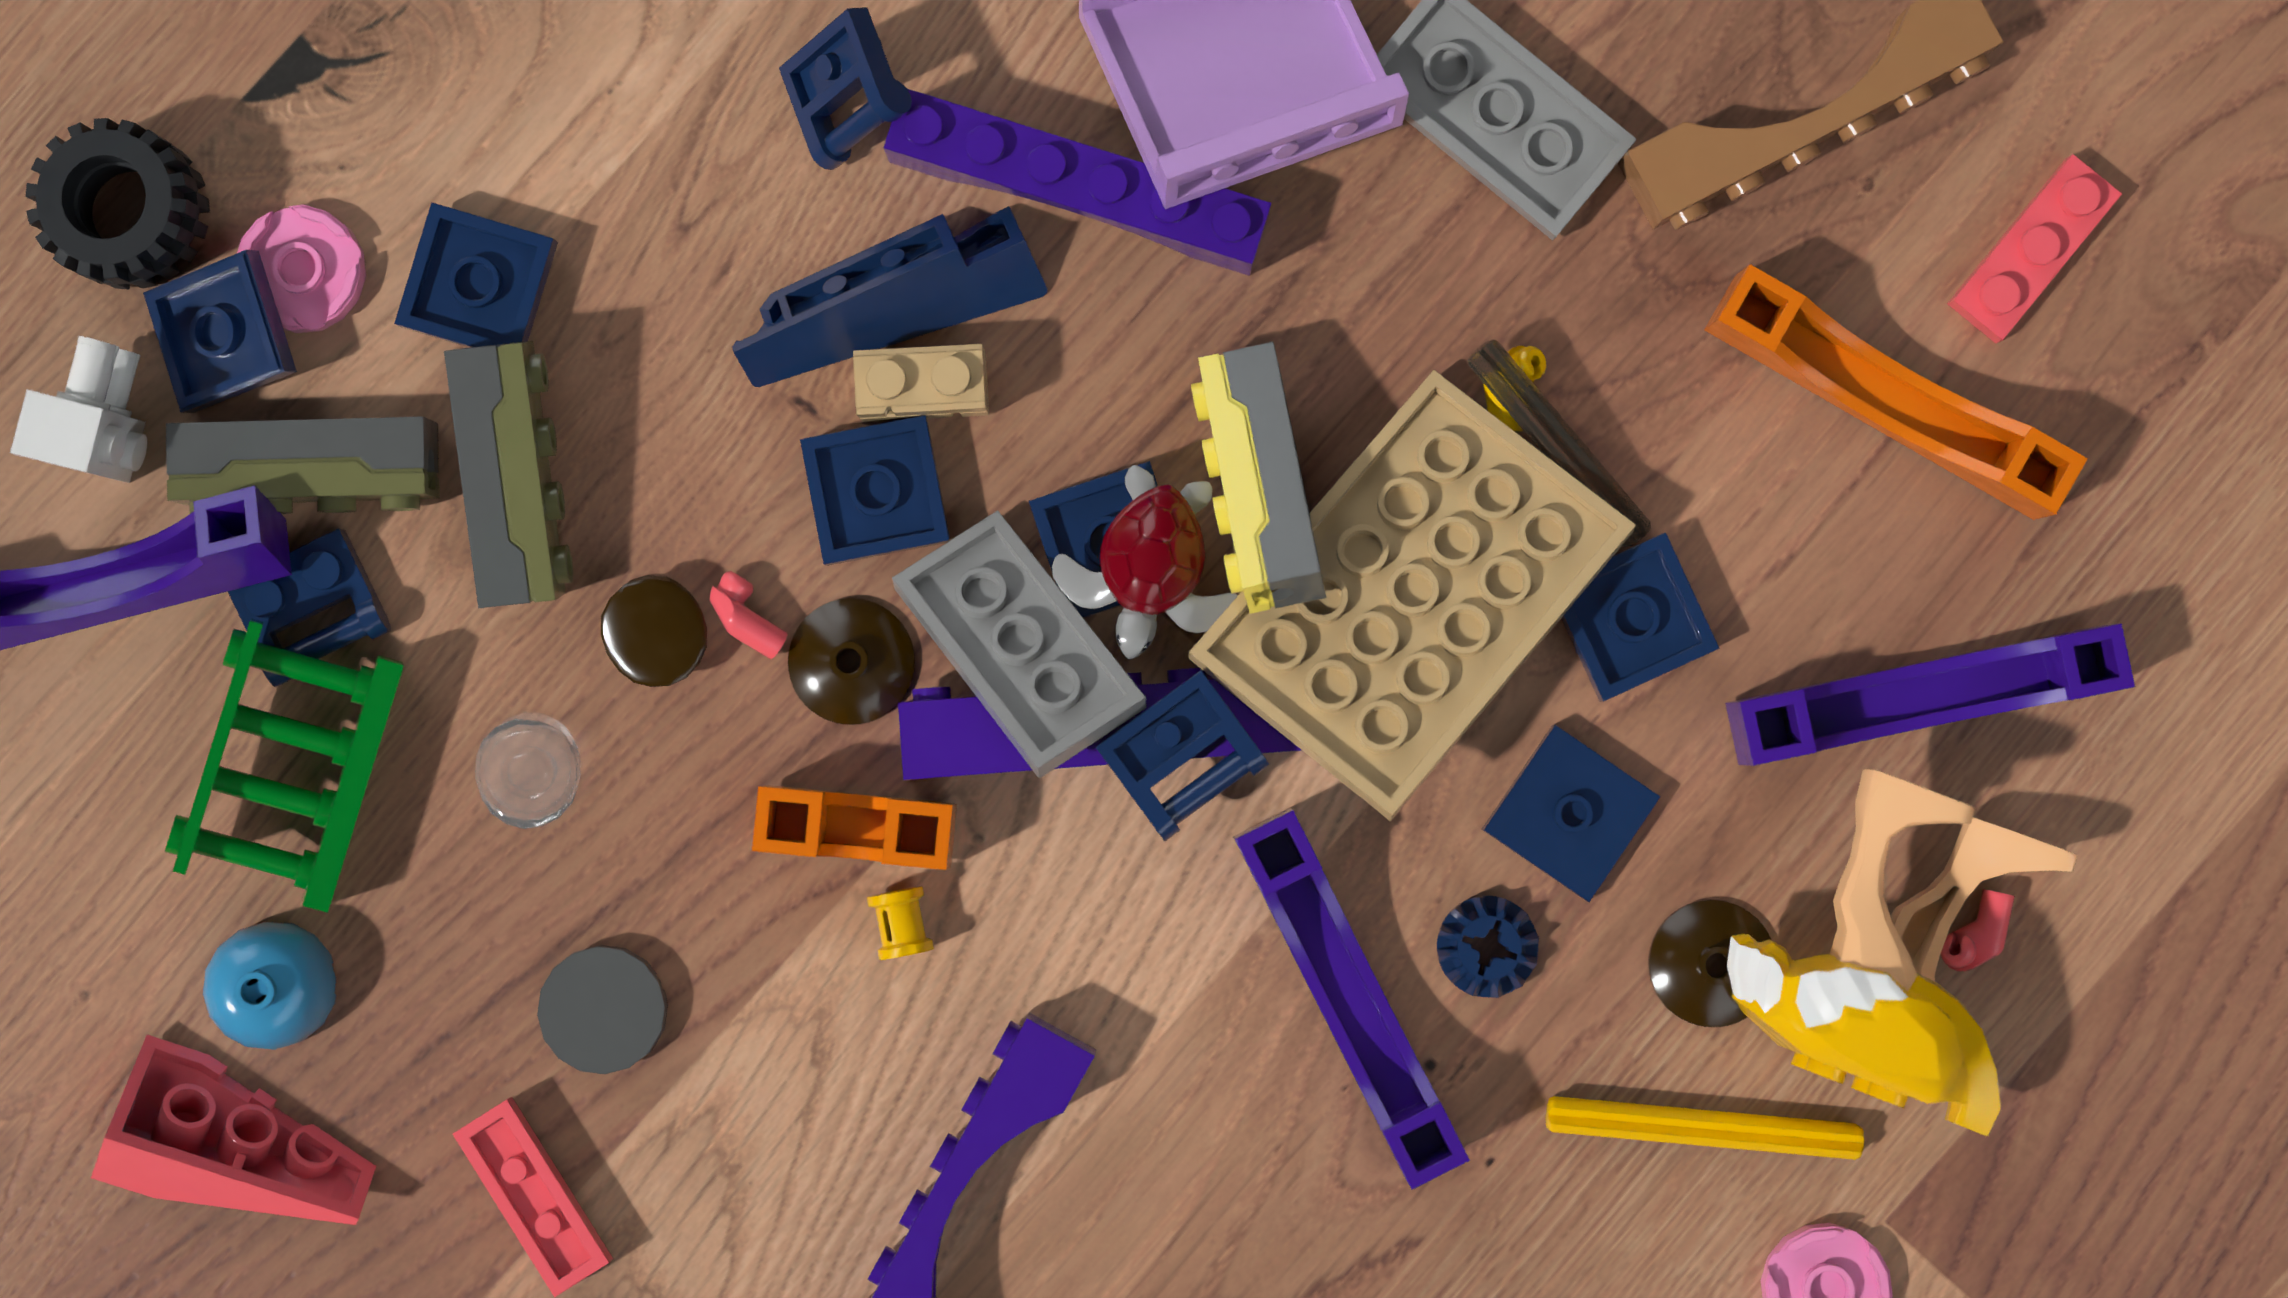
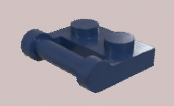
M868 7L847 8L779 67L810 154L820 167L827 170L836 169L847 161L851 156V148L882 123L898 120L911 108V95L908 89L893 77ZM863 88L868 102L834 128L830 115Z
M339 528L291 551L292 575L228 591L246 631L251 618L264 622L258 642L320 659L367 635L371 639H375L391 631L388 617L346 531ZM348 598L352 599L356 613L285 648L282 647L276 635L277 633ZM262 670L274 687L292 680V678Z
M1201 670L1096 747L1164 841H1167L1180 831L1177 826L1180 822L1248 772L1255 776L1270 765ZM1224 735L1234 751L1161 804L1150 788Z

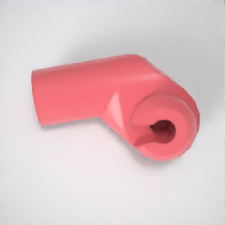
M733 571L724 573L718 587L712 586L710 603L726 631L731 636L767 658L773 659L785 643L788 635L787 632L744 605L746 599L753 593V585Z
M1983 889L1977 919L1948 934L1940 955L1949 968L1956 971L1972 970L1995 958L2003 951L2015 896Z

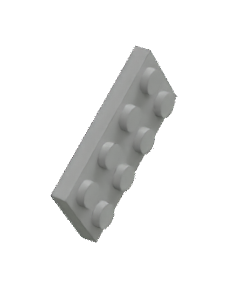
M1422 0L1377 54L1386 75L1389 76L1399 72L1409 92L1404 119L1552 241L1637 140L1468 0Z
M998 510L892 577L896 592L1039 779L1146 708V698Z

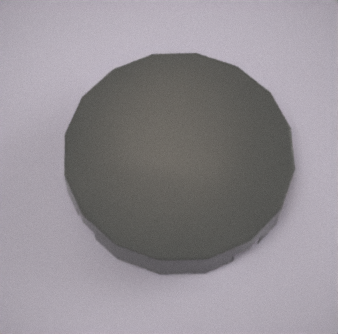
M600 945L574 952L553 968L541 988L537 1016L543 1039L558 1059L579 1071L605 1075L630 1068L654 1049L665 1030L668 1002L665 990L662 989L661 981L656 976L657 973L648 961L626 948Z

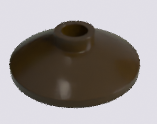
M846 598L834 600L812 611L797 628L788 653L790 680L800 700L818 716L834 723L846 725L869 723L891 712L906 695L915 670L914 648L904 625L893 613L883 606L864 599ZM845 649H854L861 657L860 667L853 673H844L838 666V656Z
M1701 900L1679 908L1660 925L1649 950V975L1658 998L1674 1015L1691 1024L1703 1027L1729 1026L1747 1018L1732 998L1733 991L1728 969L1719 977H1711L1706 970V962L1715 953L1723 954L1728 962L1730 940L1733 935L1749 934L1757 942L1771 940L1763 924L1752 913L1730 902Z

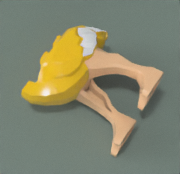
M1863 769L1855 801L1856 829L1851 854L1833 900L1837 931L1830 954L1792 960L1787 950L1772 940L1757 942L1749 934L1733 935L1730 940L1727 962L1733 991L1732 998L1736 1001L1741 1011L1777 1045L1795 1052L1791 1061L1792 1065L1843 1084L1847 1073L1855 1076L1851 1085L1852 1089L1903 1109L1908 1097L1927 1104L1948 1102L1945 1115L1946 1121L1988 1136L2001 1110L1997 1070L1983 1030L1960 1000L1935 982L1938 960L1950 926L1965 900L1981 881L2014 872H2073L2077 855L2023 834L1973 818L1975 808L1886 773ZM1935 823L1963 824L1945 869L1929 887L1895 907L1890 916L1884 899V867L1890 838L1905 828Z

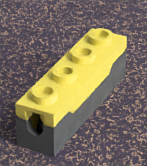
M1274 342L1223 352V355L1213 354L1198 358L1202 382L1191 384L1198 421L1210 419L1213 438L1202 440V447L1209 478L1221 476L1224 495L1212 498L1220 535L1232 533L1235 553L1224 555L1231 594L1243 591L1250 614L1271 610L1270 607L1274 606L1275 608L1327 598Z

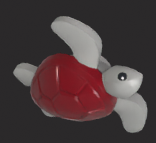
M1137 465L1130 467L1125 476L1126 488L1133 501L1122 509L1105 532L1100 548L1101 572L1087 570L1066 554H1058L1054 558L1052 565L1053 577L1059 588L1078 606L1095 609L1116 601L1123 606L1116 624V639L1122 653L1128 659L1139 656L1152 643L1157 628V614L1166 612L1185 631L1194 633L1207 632L1238 596L1235 593H1225L1202 597L1192 593L1203 574L1206 557L1204 539L1195 514L1207 506L1211 500V484L1207 481L1188 483L1181 492L1169 484L1155 487L1153 475Z

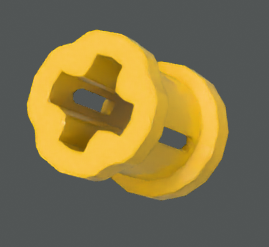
M923 886L905 888L867 897L868 907L875 908L882 942V947L877 950L879 960L899 958L934 950L933 940L927 938L919 903V899L924 896Z

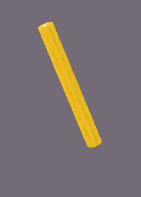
M1557 1096L1549 1098L1546 1106V1127L1554 1133L1853 1160L1861 1158L1864 1148V1130L1855 1123Z

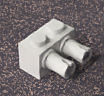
M79 336L65 392L57 391L55 397L31 390L26 391L10 453L130 483L132 472L139 470L147 451V437L143 434L145 422L131 418L132 412L126 410L141 355L119 349L120 347L110 343Z

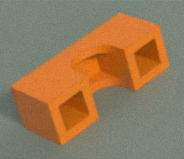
M772 785L758 786L752 851L806 857L852 858L877 861L888 865L947 870L951 867L957 804Z

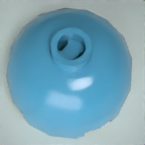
M263 922L238 930L217 948L205 970L203 997L209 1017L225 1036L246 1047L276 1050L304 1041L324 1024L335 1004L336 976L332 966L331 954L316 935L294 923Z

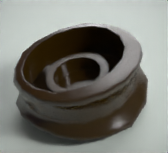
M648 575L630 580L609 598L601 615V637L606 653L618 671L633 683L649 687L671 686L684 680L700 664L707 648V626L698 602L685 587L665 576Z

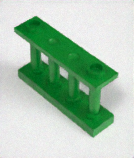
M251 618L247 632L233 629L222 666L235 669L190 816L188 818L176 814L165 852L177 855L172 872L186 875L192 853L293 879L295 880L294 887L305 889L302 906L328 913L404 664L401 661L377 655L374 668L361 665L360 671L263 644L258 642L264 622ZM250 667L352 695L350 702L362 705L355 729L342 727L341 732L239 704ZM230 730H238L333 757L332 764L343 766L336 791L323 788L321 794L220 766ZM211 791L314 818L312 825L324 828L317 852L305 849L303 855L200 828Z

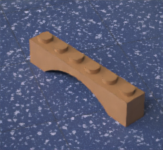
M1918 0L1910 4L1895 19L1882 50L1865 75L1849 91L1823 108L1788 122L1756 128H1714L1683 122L1627 151L1618 162V165L1652 229L1654 230L1670 221L1674 230H1678L1709 213L1705 202L1725 192L1730 200L1734 201L1766 183L1761 173L1780 163H1783L1786 171L1790 172L1822 154L1817 144L1839 134L1841 140L1845 143L1878 125L1874 115L1895 105L1899 114L1923 103L1934 96L1930 85L1948 76H1951L1955 85L1984 71L1990 67L1986 56L1999 47L2003 40L1982 0Z

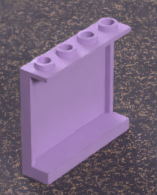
M1079 0V19L1165 209L1403 125L1409 92L1399 72L1389 76L1386 75L1351 0Z

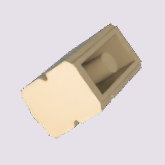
M982 344L853 351L856 414L862 422L903 420L924 415L927 419L953 417L954 413H960L962 417L989 415L986 352Z

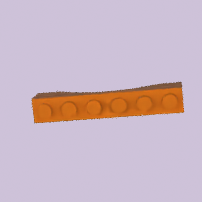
M1751 264L1735 275L1704 329L1718 339L2033 520L2057 514L2088 460L2085 456L2038 429L1974 403L1906 368L1848 331L1822 311L1807 296Z

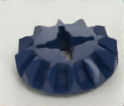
M1477 896L1460 903L1446 916L1437 937V956L1444 974L1460 990L1472 996L1499 998L1522 987L1533 969L1537 966L1539 936L1529 915L1515 903L1497 896ZM1496 920H1499L1497 931H1499L1498 942L1505 946L1506 950L1513 952L1514 955L1512 958L1503 956V958L1492 957L1488 965H1484L1480 974L1478 973L1481 965L1478 963L1480 953L1471 948V944L1462 941L1463 936L1473 939L1475 936L1485 938L1489 930L1494 928Z

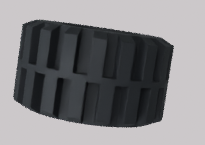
M109 118L94 119V129L81 122L67 128L71 136L69 140L64 141L55 136L45 145L53 153L47 161L37 157L31 170L39 173L40 176L37 184L27 183L25 197L36 202V208L27 210L26 213L29 225L42 230L35 238L42 249L55 254L53 260L61 266L102 285L104 283L116 289L126 290L130 289V284L142 289L156 286V275L170 280L180 273L175 262L180 258L188 262L193 260L198 251L190 247L194 236L205 239L208 229L206 224L199 221V213H210L209 199L198 193L200 188L206 186L201 173L190 167L192 161L184 152L149 129L146 130L136 123L122 119L119 125ZM126 172H138L146 192V201L141 217L124 234L114 238L102 239L96 231L92 216L93 204L97 193L111 178Z

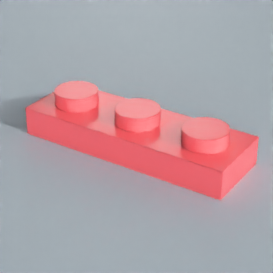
M2074 154L2070 155L2061 163L1947 304L1994 343L2003 341L2122 193Z
M513 1097L506 1099L452 1134L554 1298L613 1260L612 1255Z

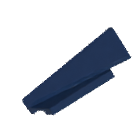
M1010 206L999 210L955 237L944 214H941L771 293L759 309L764 324L756 334L741 341L736 340L732 349L751 384L755 387H762L853 358V351L881 349L1041 298L1047 294L1048 290Z

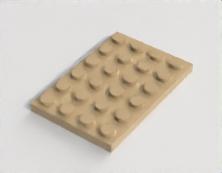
M1433 370L1309 513L1327 598L1275 608L1274 606L1270 607L1271 610L1250 614L1242 591L1189 651V660L1391 821L1629 538L1636 525Z

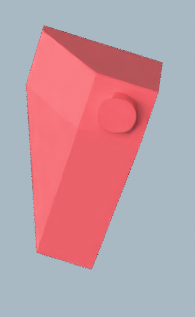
M148 1034L146 1035L104 1137L91 1176L92 1179L156 1199L350 1225L357 1224L376 1165L316 1125H301L274 1107L277 1099L260 1088L253 1093L226 1075L227 1066L211 1055Z

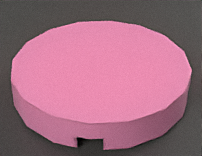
M307 205L288 206L289 208L280 209L275 213L271 211L258 218L244 234L237 253L244 250L259 251L283 329L295 333L322 331L344 319L358 302L366 278L364 252L353 231L327 211Z
M1832 1223L1804 1225L1784 1236L1768 1255L1761 1277L1762 1298L1893 1297L1890 1270L1878 1249L1856 1231Z

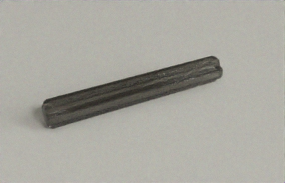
M1493 339L1479 346L1468 358L1470 368L1544 455L1636 525L1633 533L1622 546H1632L1639 542L1651 529L1649 519L1499 341Z

